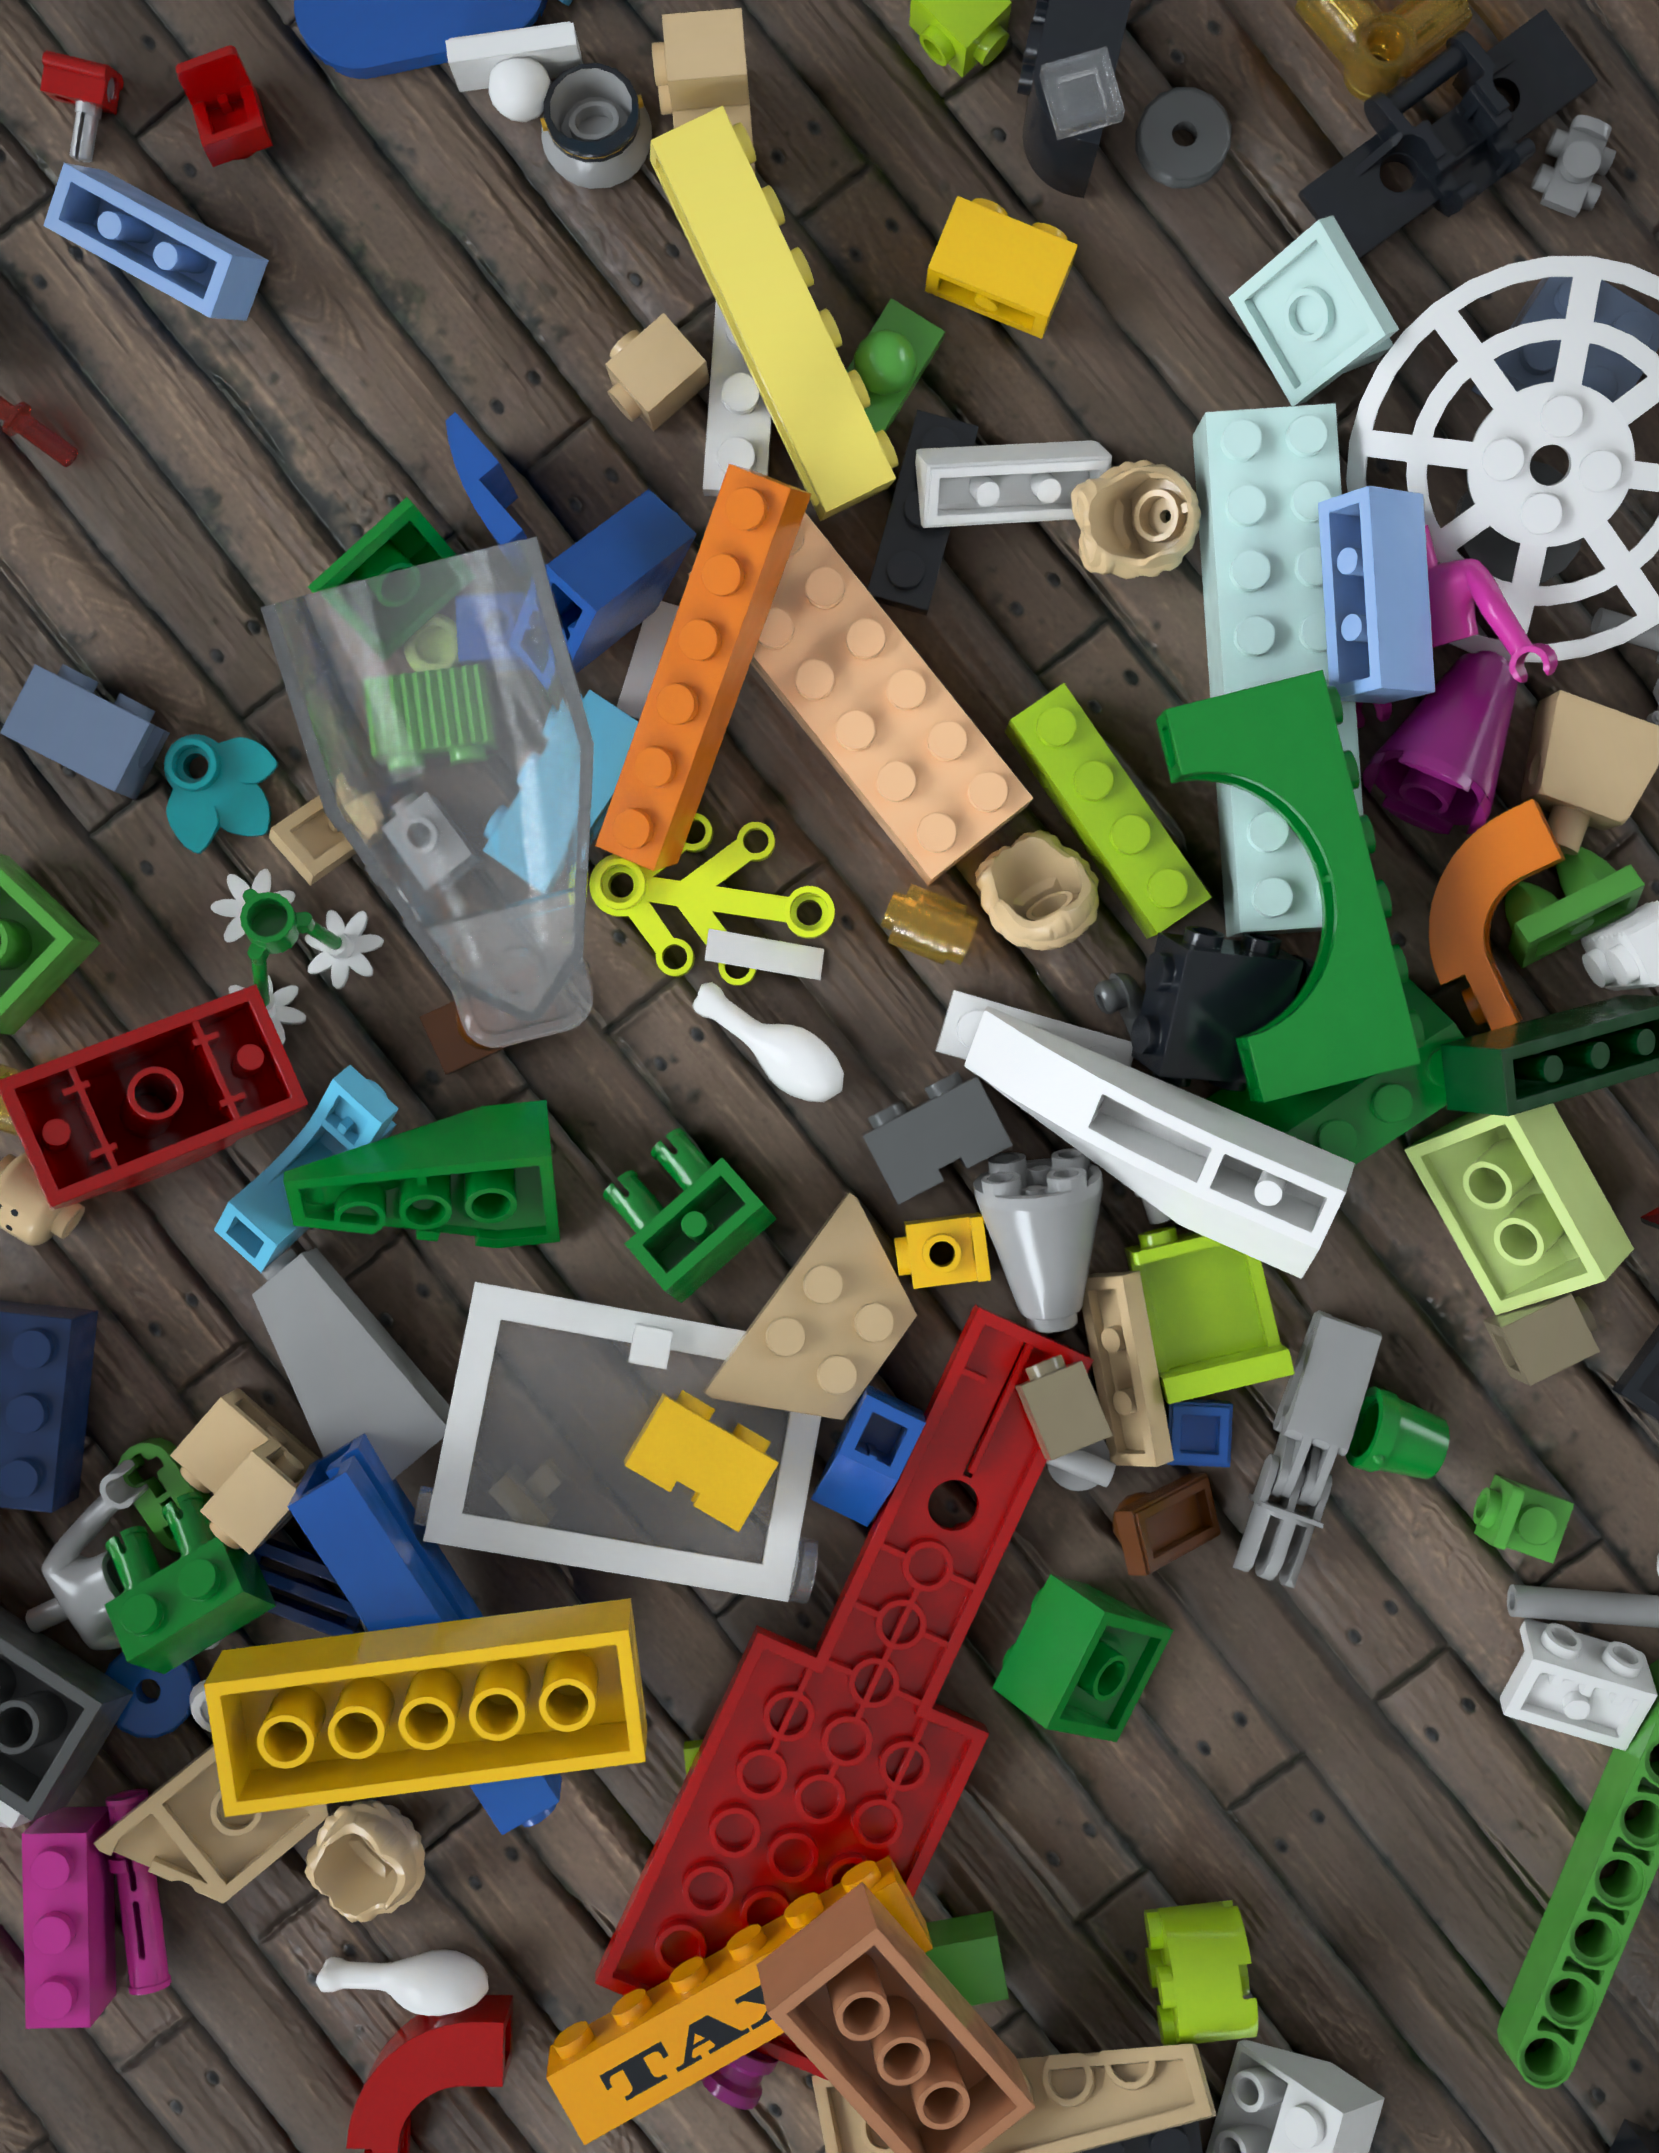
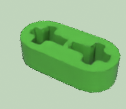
M148 1438L128 1448L121 1456L118 1465L124 1460L129 1459L135 1463L123 1475L124 1481L134 1488L142 1487L144 1484H147L149 1488L133 1503L156 1538L166 1548L180 1552L168 1522L162 1515V1508L170 1501H174L177 1507L181 1509L177 1497L190 1492L201 1493L204 1498V1505L210 1500L211 1496L209 1493H203L195 1489L183 1478L180 1473L182 1466L170 1456L177 1448L172 1442L163 1438ZM142 1456L147 1460L157 1456L162 1461L164 1467L157 1472L158 1479L153 1476L143 1480L140 1477L138 1470L145 1464Z

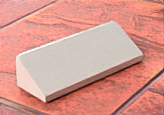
M1092 440L917 449L915 466L921 526L923 528L1073 520L1075 518L1072 512L1071 492L1076 485L1085 482L1087 479L1099 478L1111 468L1112 455L1099 442Z

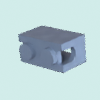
M35 664L0 733L116 793L136 800L170 734L150 723L156 711L119 693L114 704L93 694L99 682L62 664L57 675Z

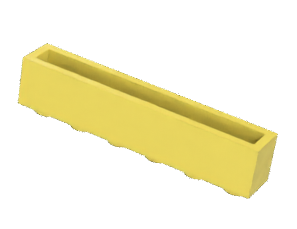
M721 106L652 139L650 143V162L806 492L811 493L810 500L820 521L888 489L896 479L892 470L899 465L896 452L884 430L874 432L864 410L871 405L867 389L855 369L847 372L836 350V348L842 346L839 329L829 310L825 308L818 311L808 290V287L814 285L811 269L801 249L796 247L790 250L779 227L785 224V216L781 204L770 185L763 188L760 187L750 165L756 162L755 150L742 123L739 122L732 126L724 107Z

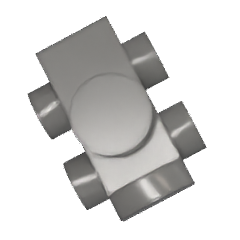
M1577 115L1573 119L1568 132L1559 128L1554 130L1546 146L1545 154L1557 158L1555 166L1552 167L1542 163L1531 185V189L1544 193L1540 201L1541 205L1574 218L1579 214L1581 208L1589 212L1594 208L1602 191V186L1591 182L1595 173L1605 176L1616 155V150L1605 147L1612 131V127L1609 124L1591 116Z

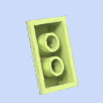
M1553 1103L1512 1116L1468 1112L1404 1149L1496 1315L1606 1281L1634 1250Z

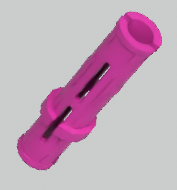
M132 1789L108 1796L105 1802L106 1807H108L110 1827L148 1797V1789ZM113 1852L111 1856H108L109 1872L116 1874L122 1931L124 1934L130 1986H128L129 1994L146 1995L165 1989L172 1983L171 1975L168 1971L157 1875L148 1872L150 1867Z

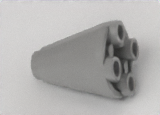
M1076 1148L1058 1150L1051 1154V1158L1026 1160V1155L1017 1152L1001 1153L989 1157V1171L980 1174L973 1182L974 1195L1019 1312L1026 1317L1027 1327L1032 1331L1052 1333L1070 1329L1077 1324V1312L1083 1307L1103 1191L1102 1172L1098 1166L1091 1164L1090 1159Z

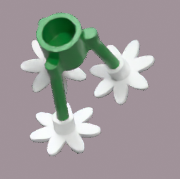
M263 869L258 873L251 889L239 876L229 874L227 876V884L235 899H223L215 901L211 905V910L214 913L225 917H235L224 933V940L227 943L236 941L244 934L250 940L251 945L247 953L252 962L253 983L257 985L282 1045L285 1042V1032L282 1024L300 1025L306 1021V1015L295 1008L287 1006L298 995L299 988L296 985L281 988L273 993V984L267 971V958L269 954L285 952L295 944L300 933H307L305 936L306 943L314 949L323 951L308 965V972L316 975L331 968L332 985L340 990L348 980L350 968L364 977H371L373 975V968L362 953L375 951L382 947L384 939L378 935H362L368 922L367 913L364 911L356 913L345 927L340 915L334 910H329L326 914L327 929L315 922L310 913L295 912L290 904L296 896L293 891L270 892L271 873L268 869ZM232 985L228 988L229 994L244 989V987Z

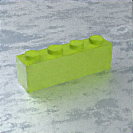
M1065 683L1009 721L1005 734L1146 939L1158 935V932L1161 933L1212 898Z

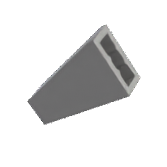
M317 1248L303 1252L298 1256L290 1249L264 1269L261 1274L267 1282L254 1292L252 1296L323 1457L365 1433L392 1480L395 1479L444 1437L450 1409L449 1404Z

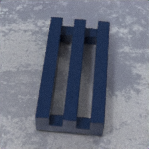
M271 1538L253 1552L267 1585L347 1614L348 1616L347 1619L272 1591L270 1592L276 1606L267 1612L330 1636L356 1633L361 1619L346 1596L261 1565L265 1556L337 1584L319 1556Z

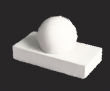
M570 21L455 37L445 41L448 63L459 92L489 88L488 93L492 104L502 115L511 121L528 122L538 118L544 111V99L551 84L550 79H556L563 71L583 64L574 23Z

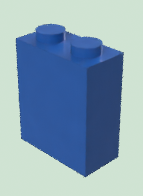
M650 489L646 490L546 565L512 643L558 687L562 686L657 610L697 534Z

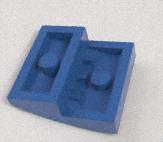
M454 412L445 422L452 457L463 487L500 549L523 578L541 560L523 529L505 510L519 497L499 461L459 415Z

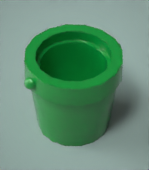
M1373 1386L1366 1390L1354 1435L1345 1456L1348 1464L1368 1472L1383 1471L1421 1479H1430L1439 1471L1445 1460L1450 1439L1449 1426L1445 1419L1399 1399L1391 1391Z

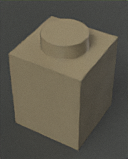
M1565 1293L1499 1315L1495 1314L1483 1320L1510 1377L1529 1386L1600 1352L1591 1334L1597 1330L1594 1316L1587 1304L1579 1296L1573 1297L1572 1293Z
M1060 1354L1025 1369L1029 1381L1015 1387L1045 1459L1055 1460L1113 1436L1082 1361L1065 1365Z

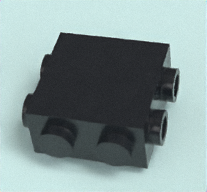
M1186 926L1184 935L1158 932L1155 950L1149 956L1145 967V982L1147 986L1141 1013L1135 1019L1131 1030V1043L1133 1047L1131 1056L1153 1072L1152 1077L1176 1087L1190 1086L1191 1079L1208 1080L1210 1084L1222 1089L1245 1091L1247 1083L1235 1038L1265 1026L1277 1018L1293 1002L1304 962L1280 949L1282 942L1280 939L1262 933L1248 932L1243 933L1241 941L1224 939L1225 935L1219 931L1199 926Z

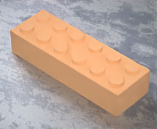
M805 512L753 654L751 665L929 886L1027 808L1033 797Z

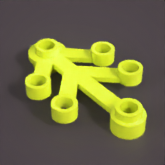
M696 813L693 820L704 825L706 832L704 838L696 844L685 842L681 855L686 851L692 853L701 852L711 844L713 828L704 815ZM750 822L744 825L734 842L681 881L655 877L665 868L652 871L615 854L609 855L598 862L591 873L589 881L590 894L595 904L609 915L615 917L629 916L655 951L656 963L659 969L672 977H680L687 974L694 965L695 954L692 947L686 941L673 938L651 903L678 907L705 945H707L709 929L726 931L713 912L785 922L794 934L807 939L817 938L825 934L832 926L835 917L832 899L824 890L818 887H800L787 897L718 886L750 861H764L772 855L775 849V837L770 827L762 822ZM758 830L767 835L768 845L764 851L751 853L745 848V837L751 831ZM626 874L633 880V890L626 897H616L611 892V882L616 876ZM805 902H814L822 910L821 919L814 925H805L797 917L798 908ZM671 946H681L687 953L686 963L679 969H670L664 963V953ZM718 963L721 977L733 986L748 984L753 980L757 969L750 968L745 977L735 979L727 974L726 964Z

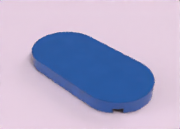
M294 0V13L299 31L311 53L319 60L321 59L326 65L333 67L337 73L350 78L369 79L448 63L445 41L449 40V38L531 27L537 21L539 14L542 17L548 0Z

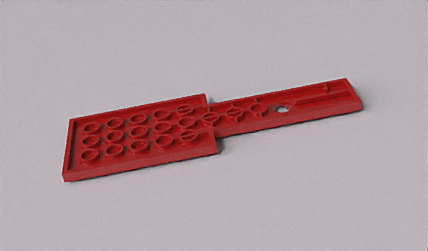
M977 1304L974 1305L925 1410L924 1418L926 1424L898 1482L879 1509L815 1650L756 1625L595 1972V1984L623 1996L636 1989H645L647 1992L668 1980L674 1969L686 1960L698 1956L705 1959L727 1947L728 1941L740 1930L754 1924L762 1927L784 1915L785 1909L797 1898L812 1892L819 1895L841 1883L842 1877L846 1872L865 1861L871 1860L876 1863L890 1855L910 1894L914 1897L989 1736V1731L985 1724L935 1703L1047 1462L1015 1386L1029 1381L1026 1368L1060 1354L1065 1365L1082 1361L1088 1374L1094 1361L1089 1355L1036 1331H1032ZM1024 1342H1025V1345H1024V1347H1023V1350H1022V1352H1021V1354H1020V1356H1019V1358H1018V1360H1017V1362H1016V1365H1015V1367H1014V1369H1013V1371H1012V1373H1011V1375H1010V1378H1009V1380H1008V1382H1007V1384H1006V1386H1005V1388H1004V1390H1003V1393H1002V1395H1001V1397H1000V1399H999V1401H998V1403H997V1406H996V1408H995V1410H994V1412H993V1414H992V1416H991V1418H990V1421H989V1423H988V1425H987V1427H986V1429H985V1431H984V1434H983V1436H982V1438H981V1440H980V1442H979V1444H978V1446H977V1449H976V1451H975V1453H974V1455H973V1457H972V1459H971V1462H970V1464H969V1466H968V1468H967L968 1472L970 1473V1475H967V1474L964 1473V1471H965V1469H966V1466H967V1464H968V1462H969V1460H970V1458H971V1456H972V1454H973V1451H974V1449H975V1447H976V1445H977V1443H978V1441H979V1438H980V1436H981V1434H982V1432H983V1430H984V1428H985V1426H986V1423H987V1421H988V1419H989V1417H990V1415H991V1413H992V1410H993V1408H994V1406H995V1404H996V1402H997V1400H998V1398H999V1395H1000V1393H1001V1391H1002V1389H1003V1387H1004V1385H1005V1382H1006V1380H1007V1378H1008V1376H1009V1374H1010V1372H1011V1370H1012V1367H1013V1365H1014V1363H1015V1361H1016V1359H1017V1357H1018V1354H1019V1352H1020V1350H1021V1348H1022V1346H1023V1344H1024ZM958 1480L967 1483L974 1489L977 1497V1507L974 1515L968 1522L958 1523L952 1528L944 1527L931 1518L928 1510L929 1498L938 1485L946 1481ZM785 2033L754 2049L828 2080Z

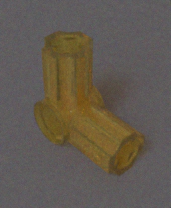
M1297 0L1295 6L1297 13L1343 64L1344 84L1348 91L1357 99L1366 101L1377 92L1386 94L1396 87L1402 77L1445 45L1450 37L1458 31L1464 30L1469 25L1473 16L1467 0H1404L1390 12H1382L1373 0ZM1371 54L1382 56L1387 61L1378 60Z

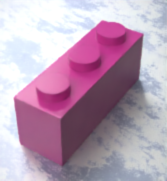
M106 1806L63 1807L38 1818L22 1833L26 2029L91 2028L116 1995L114 1874L109 1872L108 1856L110 1855L100 1852L93 1844L97 1837L110 1828L109 1812Z

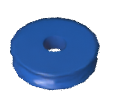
M123 1652L109 1664L105 1674L134 1692L115 1724L120 1730L137 1738H158L173 1732L192 1714L189 1695L193 1687L200 1682V1676L191 1658L166 1674L127 1663ZM152 1679L157 1682L160 1687L159 1698H150L143 1693V1680Z

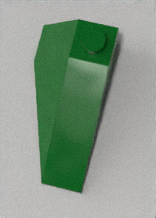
M547 1100L480 1106L284 1172L283 1182L294 1226L374 1234L381 1230L383 1226L416 1230L417 1240L437 1242L440 1233L475 1236V1246L489 1248L560 1242Z

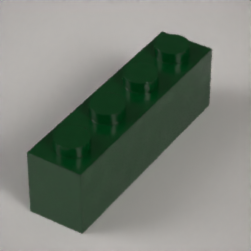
M1625 994L1441 1044L1447 1110L1512 1116L1659 1072V996Z

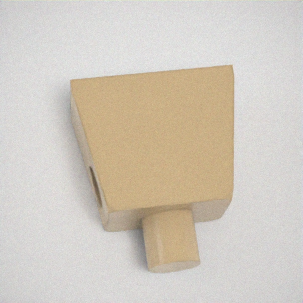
M1562 690L1539 701L1534 719L1521 799L1523 802L1534 799L1539 803L1541 809L1551 812L1547 822L1563 854H1578L1588 826L1599 830H1608L1623 825L1628 820L1659 766V726Z

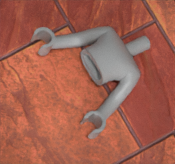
M124 1460L102 1479L100 1483L101 1495L62 1535L43 1562L41 1570L55 1598L27 1611L26 1623L31 1631L39 1633L69 1619L90 1649L111 1650L121 1648L104 1605L121 1595L124 1591L112 1557L107 1551L89 1558L80 1555V1553L99 1534L119 1509L128 1508L148 1490L147 1484L134 1488L124 1481L123 1475L135 1465L132 1460ZM222 1639L205 1650L213 1649L222 1641Z

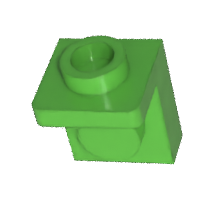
M1495 1474L1490 1488H1484L1477 1498L1473 1513L1474 1523L1477 1524L1474 1534L1491 1546L1505 1550L1507 1547L1553 1564L1574 1503L1565 1498Z

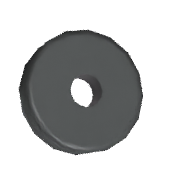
M1175 87L1158 94L1145 107L1136 130L1135 151L1141 167L1154 181L1170 188L1190 189L1208 182L1221 169L1231 146L1232 125L1225 108L1213 95L1195 87ZM1178 130H1186L1192 134L1194 143L1190 146H1180L1174 141L1172 134Z

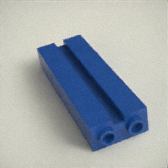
M365 1433L309 1465L287 1507L369 1632L484 1617L438 1544L423 1541L426 1529L424 1522L397 1480H392ZM558 1773L469 1786L501 1835H504L521 1824L523 1827H531L548 1817L560 1801L562 1777Z

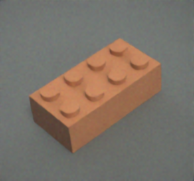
M863 1882L757 1964L767 2014L894 2153H978L1035 2108L1016 2056Z

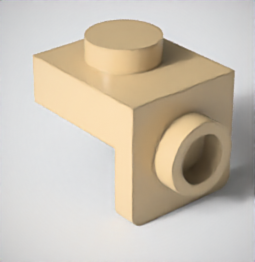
M335 773L325 780L320 795L271 827L269 839L311 886L368 846L378 820L375 816V808L366 793L356 785L349 786L338 773Z

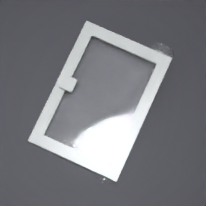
M475 1282L434 1487L421 1485L413 1525L426 1527L423 1539L425 1542L784 1602L792 1601L807 1604L815 1580L818 1541L817 1539L800 1537L821 1416L712 1399L703 1393L705 1387L746 1331ZM684 1390L716 1409L710 1421L732 1433L737 1423H740L771 1441L766 1453L775 1458L779 1464L739 1532L694 1507V1502L690 1499L695 1491L677 1481L672 1491L668 1492L624 1465L626 1455L663 1393L676 1400L681 1391Z

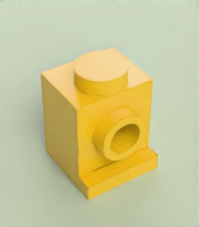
M979 1212L905 1221L906 1237L894 1238L899 1276L911 1275L914 1289L991 1280L984 1220ZM939 1241L950 1243L954 1249L952 1259L943 1265L934 1263L929 1256L931 1247Z

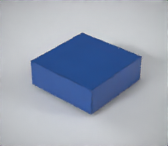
M1189 1399L1172 1404L1166 1402V1418L1174 1461L1166 1464L1230 1467L1233 1404L1226 1400Z

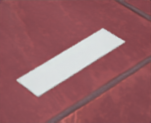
M661 601L657 610L642 623L617 704V708L631 717L640 719L679 608L677 605Z
M709 929L705 961L821 980L824 949Z

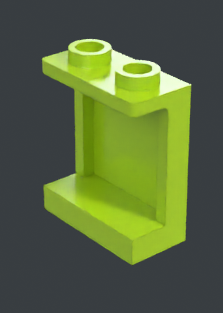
M1175 1226L1138 1234L1139 1245L1124 1248L1129 1270L1140 1271L1162 1396L1168 1404L1295 1374L1290 1351L1280 1342L1260 1260L1194 1231L1177 1235Z

